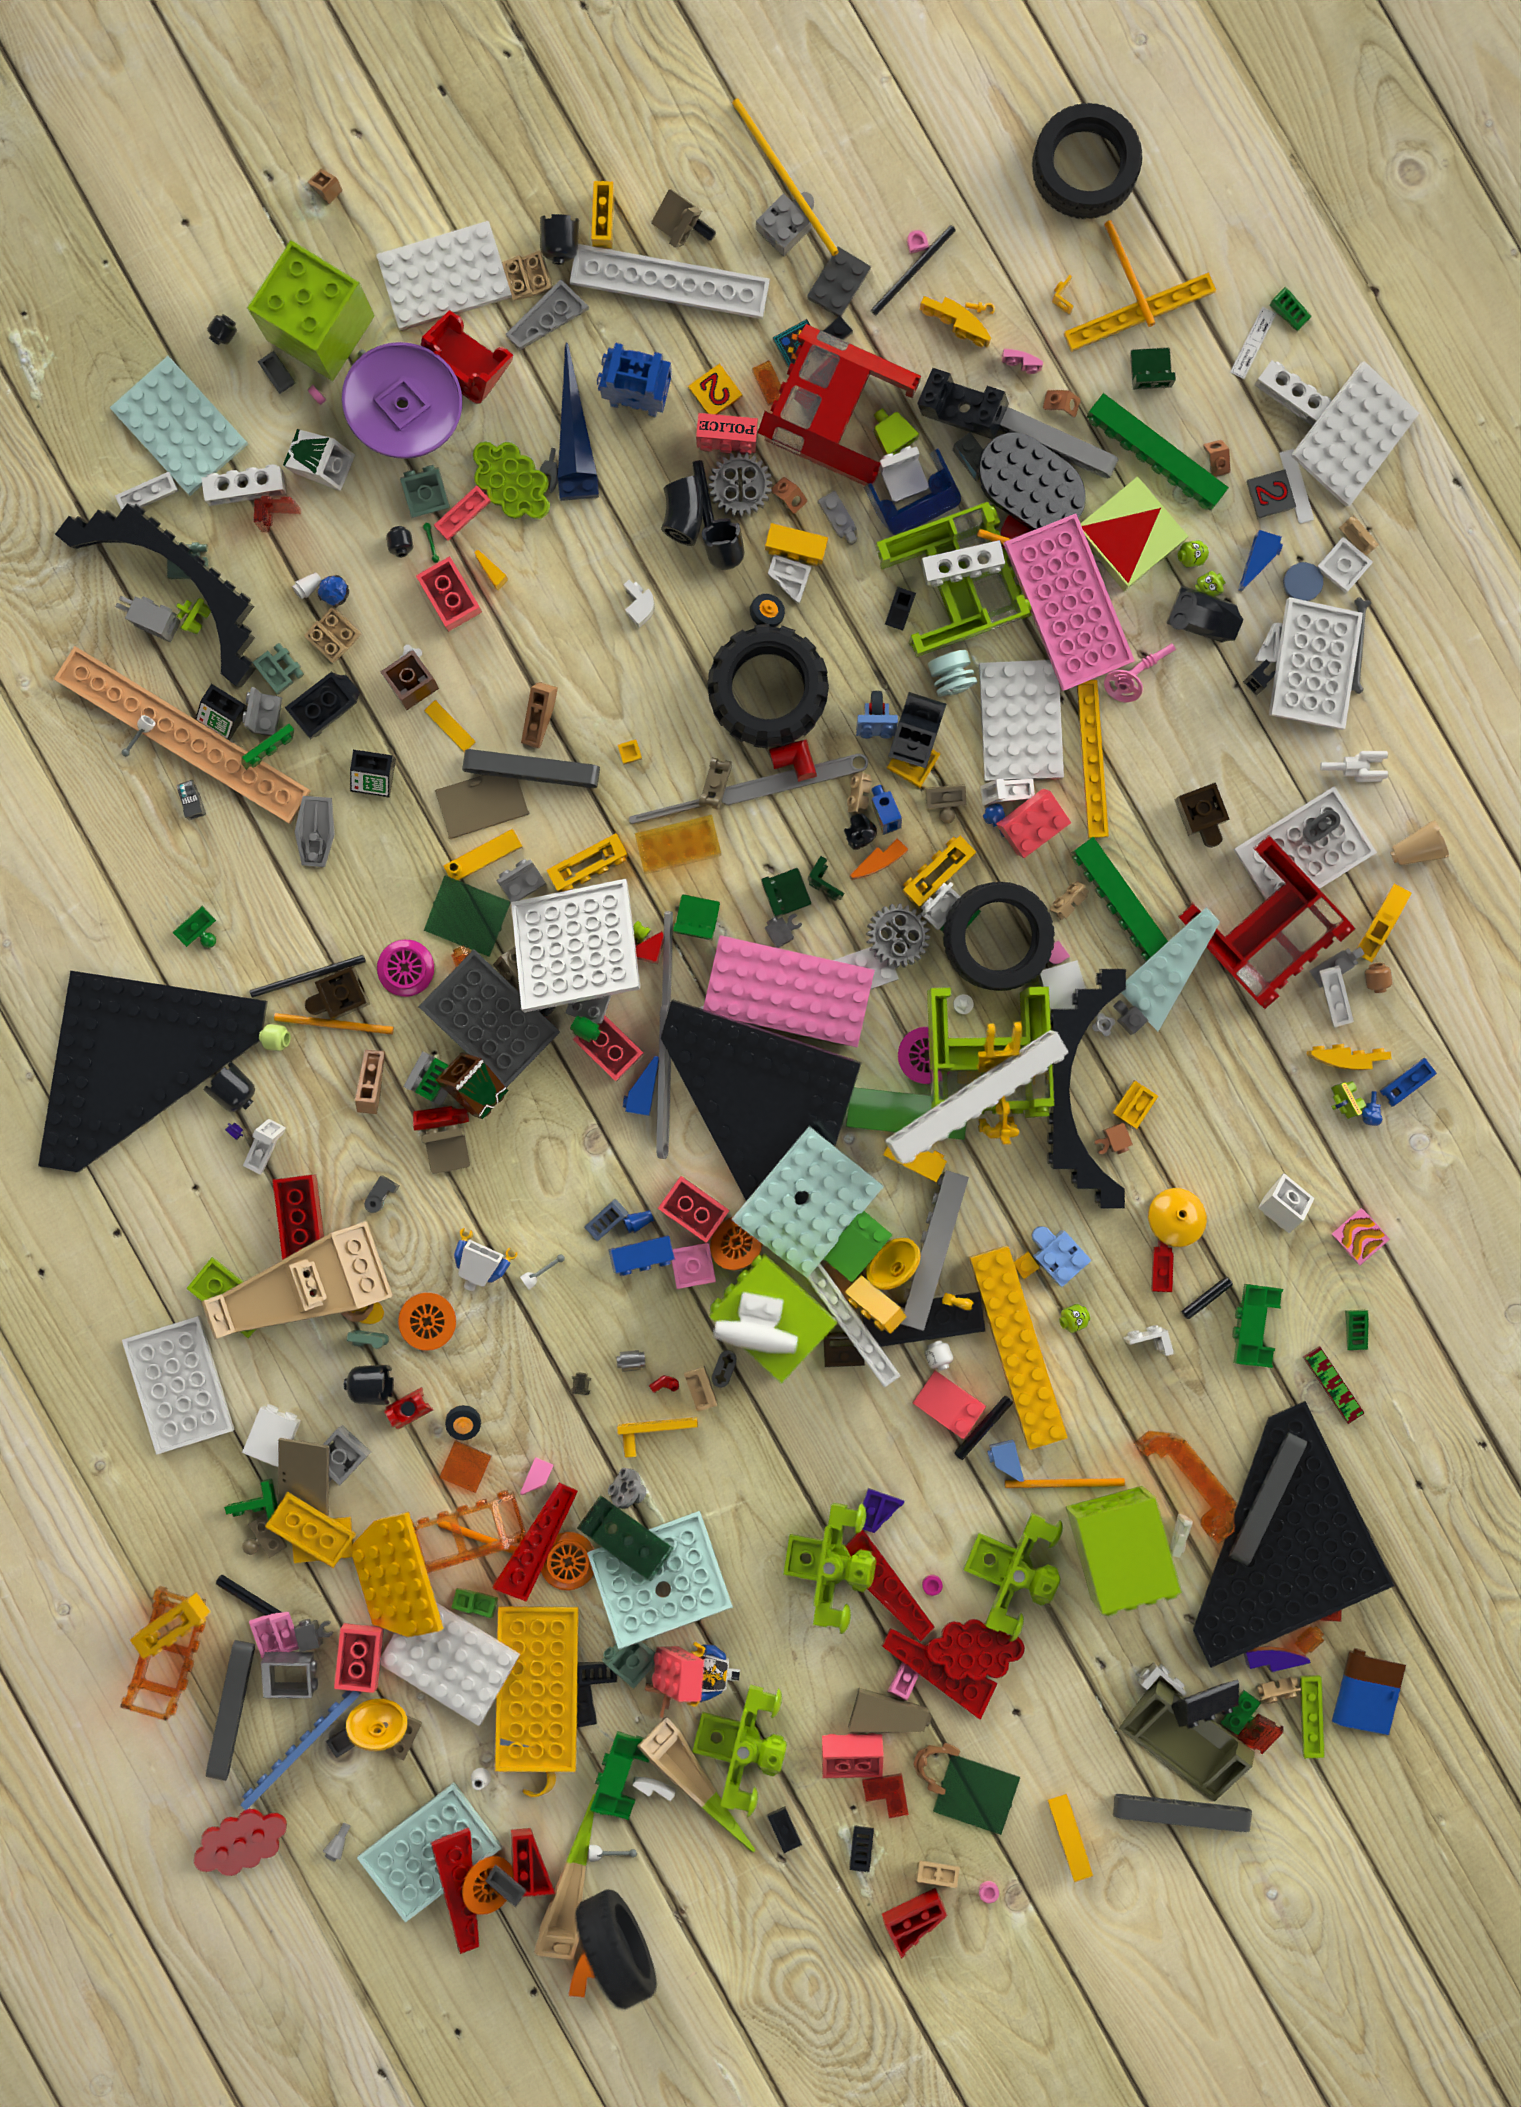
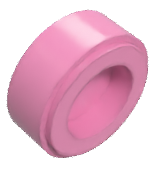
M314 385L308 388V392L319 404L322 405L326 401V398Z
M985 1881L979 1887V1896L983 1902L993 1903L999 1897V1889L994 1882Z

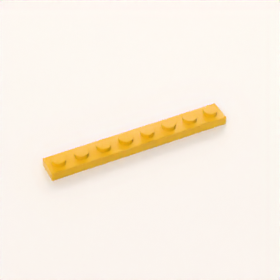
M1208 272L1147 297L1145 300L1153 318L1209 296L1216 292V288ZM1135 302L1067 330L1063 335L1072 352L1141 324L1146 320L1138 302Z
M1089 680L1077 685L1088 839L1092 837H1109L1097 680Z

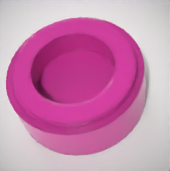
M928 1575L924 1578L922 1587L926 1594L935 1596L942 1591L943 1584L938 1576Z

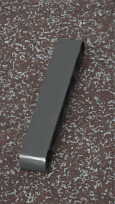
M473 749L465 750L462 770L467 773L586 788L598 787L600 767L593 764Z
M1289 1432L1285 1436L1231 1548L1230 1558L1246 1566L1250 1564L1304 1452L1307 1441Z
M235 1640L233 1643L206 1777L224 1781L228 1778L255 1651V1644L239 1640Z
M1115 1794L1113 1816L1128 1820L1250 1832L1252 1810L1238 1806Z

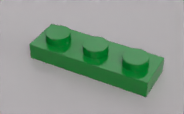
M287 724L242 756L241 764L246 770L251 766L252 768L260 764L263 757L273 755L277 751V747L282 744L287 745L292 741L294 728Z

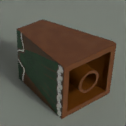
M463 1052L435 1080L472 1116L482 1120L491 1113L493 1107L504 1099V1095L509 1091L481 1058Z

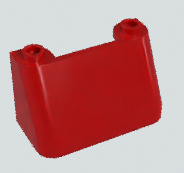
M449 310L422 336L420 346L439 355L455 373L462 395L472 402L480 404L511 364L513 354L502 347H498L494 353L463 332L464 323L462 318Z

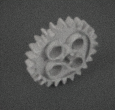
M738 452L737 458H734L731 453L730 460L723 457V464L720 462L716 463L718 469L712 468V473L715 476H709V480L714 483L708 485L710 489H714L710 492V496H716L713 499V503L720 502L718 505L719 510L725 507V514L732 511V516L735 517L736 513L739 512L742 518L744 512L748 516H751V510L758 513L757 506L764 508L763 501H769V497L766 494L772 493V490L767 488L772 486V481H767L771 478V474H765L768 470L767 466L761 468L762 460L756 463L755 455L749 459L748 453L745 454V457H741V453ZM738 468L742 469V502L739 501ZM748 471L754 472L755 476L753 478H747L745 477V473ZM733 472L736 476L733 479H727L725 474ZM732 491L736 493V497L729 499L726 497V493ZM748 491L756 493L753 498H748L745 494Z
M901 903L897 905L896 909L894 904H891L889 909L884 906L882 912L878 910L875 913L877 917L873 916L870 919L873 923L867 925L871 931H868L866 935L871 938L866 942L873 944L869 950H876L874 957L880 955V962L882 963L887 960V966H890L893 962L895 968L899 967L900 963L903 968L908 963L913 965L915 963L914 959L918 961L921 959L920 955L926 953L923 948L929 946L925 941L929 940L930 936L925 935V933L930 929L923 927L927 921L921 922L922 914L916 916V909L910 912L909 905L902 909ZM895 918H899L902 921V926H898L895 923ZM882 930L887 932L888 939L882 937ZM897 933L901 935L899 938H896ZM908 933L914 934L915 941L909 939ZM894 945L901 948V954L895 952Z

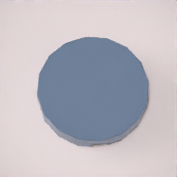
M1307 562L1291 566L1283 579V588L1290 598L1304 601L1314 599L1323 587V576L1320 570L1315 565Z

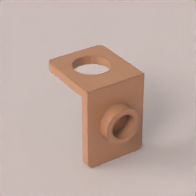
M1048 390L1043 409L1064 410L1070 416L1076 417L1080 398L1070 390ZM1072 399L1074 400L1073 410L1070 409V401Z
M1223 440L1204 444V449L1210 455L1211 474L1216 477L1230 473L1229 448Z
M786 477L781 478L771 488L772 493L782 499L793 514L807 503V499L800 488ZM799 496V503L796 506H792L793 498Z
M646 1683L645 1691L664 1694L654 1688L653 1684ZM664 1694L660 1714L662 1719L664 1710H669L671 1697H667L666 1694Z

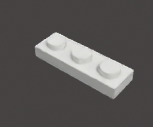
M166 472L117 494L115 497L122 511L127 503L134 506L138 504L143 508L178 492V489L170 472Z
M1339 965L1319 971L1334 1028L1354 1022Z

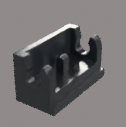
M1267 659L1243 681L1256 696L1267 687L1266 684L1276 673V671H1273L1269 676L1264 673V669L1270 664Z

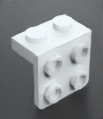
M911 446L905 447L900 450V453L895 455L892 453L887 454L880 460V472L893 502H898L924 492L929 487L918 460L920 453L917 446L913 448Z
M951 882L948 885L944 883L935 892L937 897L934 900L930 897L921 907L923 909L922 916L937 930L946 922L949 910L952 909V905L956 900L960 898L951 888L953 886Z

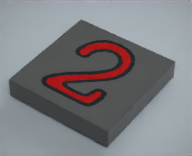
M1285 469L1246 481L1257 519L1296 507Z

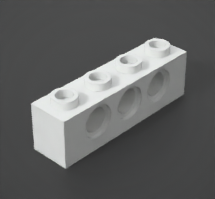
M1271 360L1254 384L1312 427L1332 402L1329 397L1319 394L1315 387L1309 384L1306 385L1298 375L1288 372L1281 363L1274 362L1273 360ZM1276 379H1281L1284 385H1278ZM1293 390L1298 391L1299 394H1300V397H1295V396L1292 394V391H1293ZM1308 402L1315 403L1316 408H1311Z
M274 464L267 465L263 469L251 467L242 472L231 470L222 475L211 473L207 477L201 478L204 500L209 506L287 495L284 472L280 466ZM262 478H268L266 484L259 485V481ZM242 481H248V485L246 487L240 488V483ZM225 483L229 484V486H228V488H227L226 490H224V491H221V490H220V487H221L223 484H225Z
M1000 540L924 557L921 560L926 586L931 585L932 587L940 586L944 581L949 580L951 582H958L962 580V577L966 576L976 578L988 571L990 574L997 573L1005 565ZM985 557L988 563L980 564L977 558ZM965 561L968 564V568L962 569L958 563ZM945 565L949 568V572L942 573L939 567Z

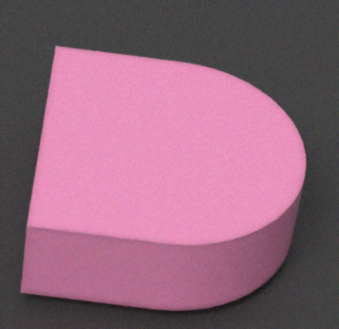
M914 230L908 235L907 245L910 254L928 250L929 244L924 232Z
M1059 940L1054 943L1049 962L1051 964H1060L1070 957Z

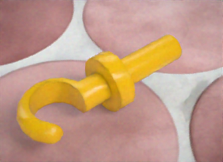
M978 302V304H965V308L976 309L979 313L981 310L985 311L987 306L992 308L990 314L995 312V307L991 303H987L984 306L981 302Z

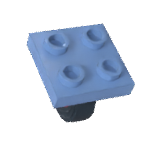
M872 691L871 703H865L864 715H858L856 736L861 738L880 736L884 739L895 736L898 715H889V704L883 703L882 691Z

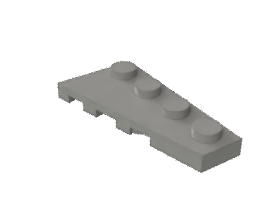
M560 279L506 333V337L519 350H522L589 310V306Z

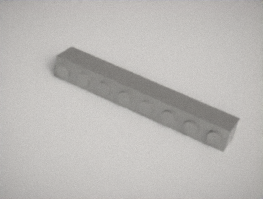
M946 1170L938 1179L939 1193H934L931 1203L935 1205L933 1213H928L926 1220L929 1227L927 1231H923L920 1242L924 1243L922 1250H920V1262L915 1273L909 1279L912 1281L910 1289L906 1288L903 1300L907 1301L905 1308L901 1307L907 1317L900 1323L902 1325L924 1331L969 1179L967 1176Z

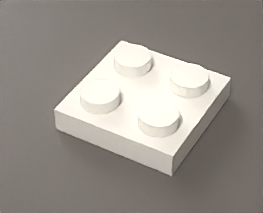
M1342 537L1317 568L1336 586L1347 593L1373 562L1347 539Z

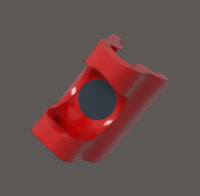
M422 1387L386 1406L384 1412L392 1427L400 1429L434 1410L433 1407L424 1402Z

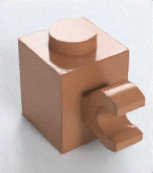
M1124 1123L1104 1129L1103 1132L1106 1138L1094 1141V1144H1103V1149L1098 1151V1154L1106 1153L1108 1147H1110L1111 1152L1117 1151L1118 1154L1129 1151L1128 1147L1133 1145Z

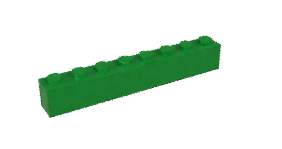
M1103 393L1088 412V421L1093 426H1099L1104 430L1106 436L1119 441L1122 448L1136 454L1135 456L1139 461L1148 463L1155 473L1164 475L1171 485L1180 487L1187 497H1193L1203 509L1212 511L1228 490V486Z
M1092 837L1071 852L1073 854L1072 859L1078 867L1081 865L1085 871L1083 875L1087 881L1093 882L1096 886L1095 892L1101 899L1104 898L1108 903L1106 905L1107 909L1112 915L1116 914L1119 919L1118 924L1124 931H1128L1131 935L1129 937L1130 941L1135 947L1138 946L1141 949V956L1147 961L1168 940L1096 839Z

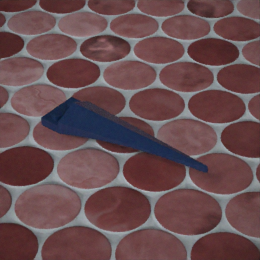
M566 342L558 464L560 501L599 498L597 472L569 345Z

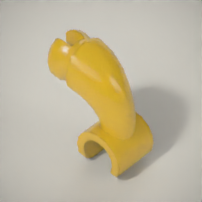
M944 1293L943 1304L955 1305L963 1310L973 1309L972 1304L974 1305L972 1300L956 1298V1295Z

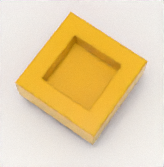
M636 739L618 744L623 765L642 759Z
M1028 1251L1013 1261L1016 1270L1023 1279L1040 1268Z

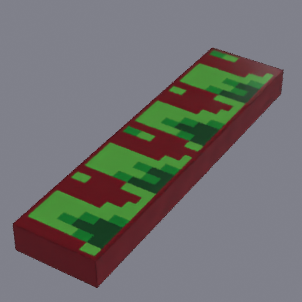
M1320 1346L1303 1356V1359L1347 1424L1365 1414Z

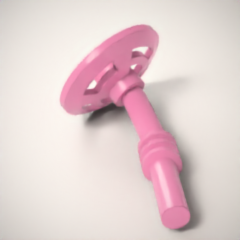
M1170 644L1155 654H1149L1130 671L1115 670L1110 672L1104 680L1106 692L1112 698L1121 702L1137 700L1143 692V685L1136 675L1145 668L1149 669L1153 664H1157L1158 660L1175 651V646ZM1133 678H1134L1135 681L1137 682L1138 688H1137L1136 686H1134L1135 684H1134ZM1110 681H1115L1116 690L1112 688ZM1132 692L1134 693V694H1132V695H1122V693H1124V694H1129V693H1132Z

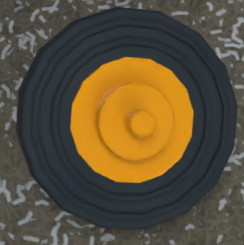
M764 593L758 595L752 601L750 616L757 625L769 624V627H777L783 621L785 607L778 597Z
M466 1405L456 1406L451 1409L445 1420L448 1434L456 1440L463 1441L475 1437L481 1427L480 1414L476 1409Z

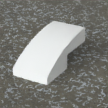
M635 1777L633 1780V1786L647 1796H650L654 1790L671 1801L675 1795L673 1787L656 1779Z

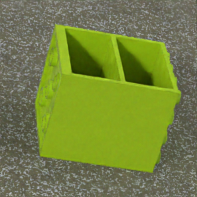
M290 240L247 307L268 342L331 381H334L375 317L360 282Z
M764 1252L752 1261L749 1270L746 1268L742 1270L737 1276V1283L735 1285L731 1283L724 1290V1297L722 1299L718 1297L710 1305L709 1317L715 1322H741L739 1308L743 1292L783 1300L780 1321L774 1328L797 1337L795 1352L771 1353L744 1348L782 1384L837 1322L832 1314Z
M1139 1486L1066 1506L1090 1599L1102 1615L1112 1616L1122 1609L1131 1611L1137 1609V1605H1153L1159 1599L1171 1600L1177 1598L1178 1594H1181L1156 1497L1147 1489Z

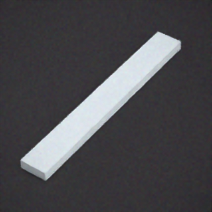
M819 1263L807 1280L885 1388L901 1375L822 1264Z

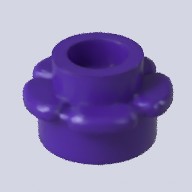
M235 1122L232 1125L228 1123L229 1126L225 1130L233 1138L238 1140L240 1136L243 1137L241 1133L243 1129Z

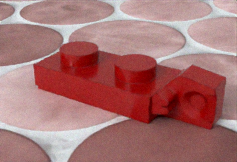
M452 1106L413 1112L414 1131L469 1122V1113L465 1108L456 1109Z
M1159 1239L1158 1247H1154L1152 1253L1151 1291L1172 1292L1174 1253L1172 1252V1247H1168Z

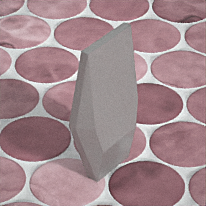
M302 797L295 828L302 865L326 867L335 836L332 798Z

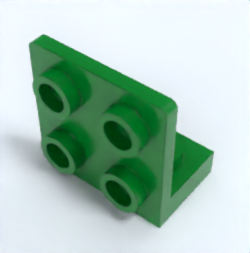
M682 894L673 932L713 941L720 902Z

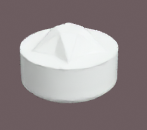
M965 994L957 996L953 1002L954 1010L959 1014L969 1013L974 1005L972 998Z

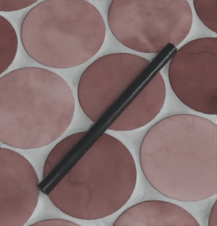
M952 225L943 232L871 309L875 316L956 231Z
M360 955L252 989L250 994L252 998L364 963L366 960L364 955Z

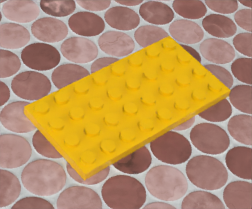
M498 1607L497 1640L518 1652L520 1656L496 1697L495 1771L576 1772L579 1607ZM500 1738L513 1741V1743L509 1746L501 1745Z

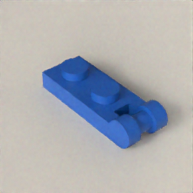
M1422 1058L1391 1083L1383 1087L1380 1092L1388 1098V1103L1393 1107L1437 1073L1427 1059ZM1395 1088L1400 1092L1397 1096L1392 1092Z

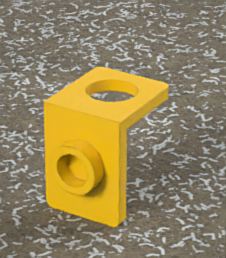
M1071 275L1067 277L1064 283L1062 281L1058 283L1054 289L1056 293L1052 300L1054 304L1069 315L1074 306L1060 295L1069 285L1072 278Z

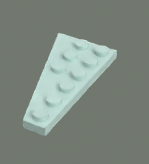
M1207 907L1126 980V989L1121 992L1149 1020L1148 1022L1157 1032L1220 923Z

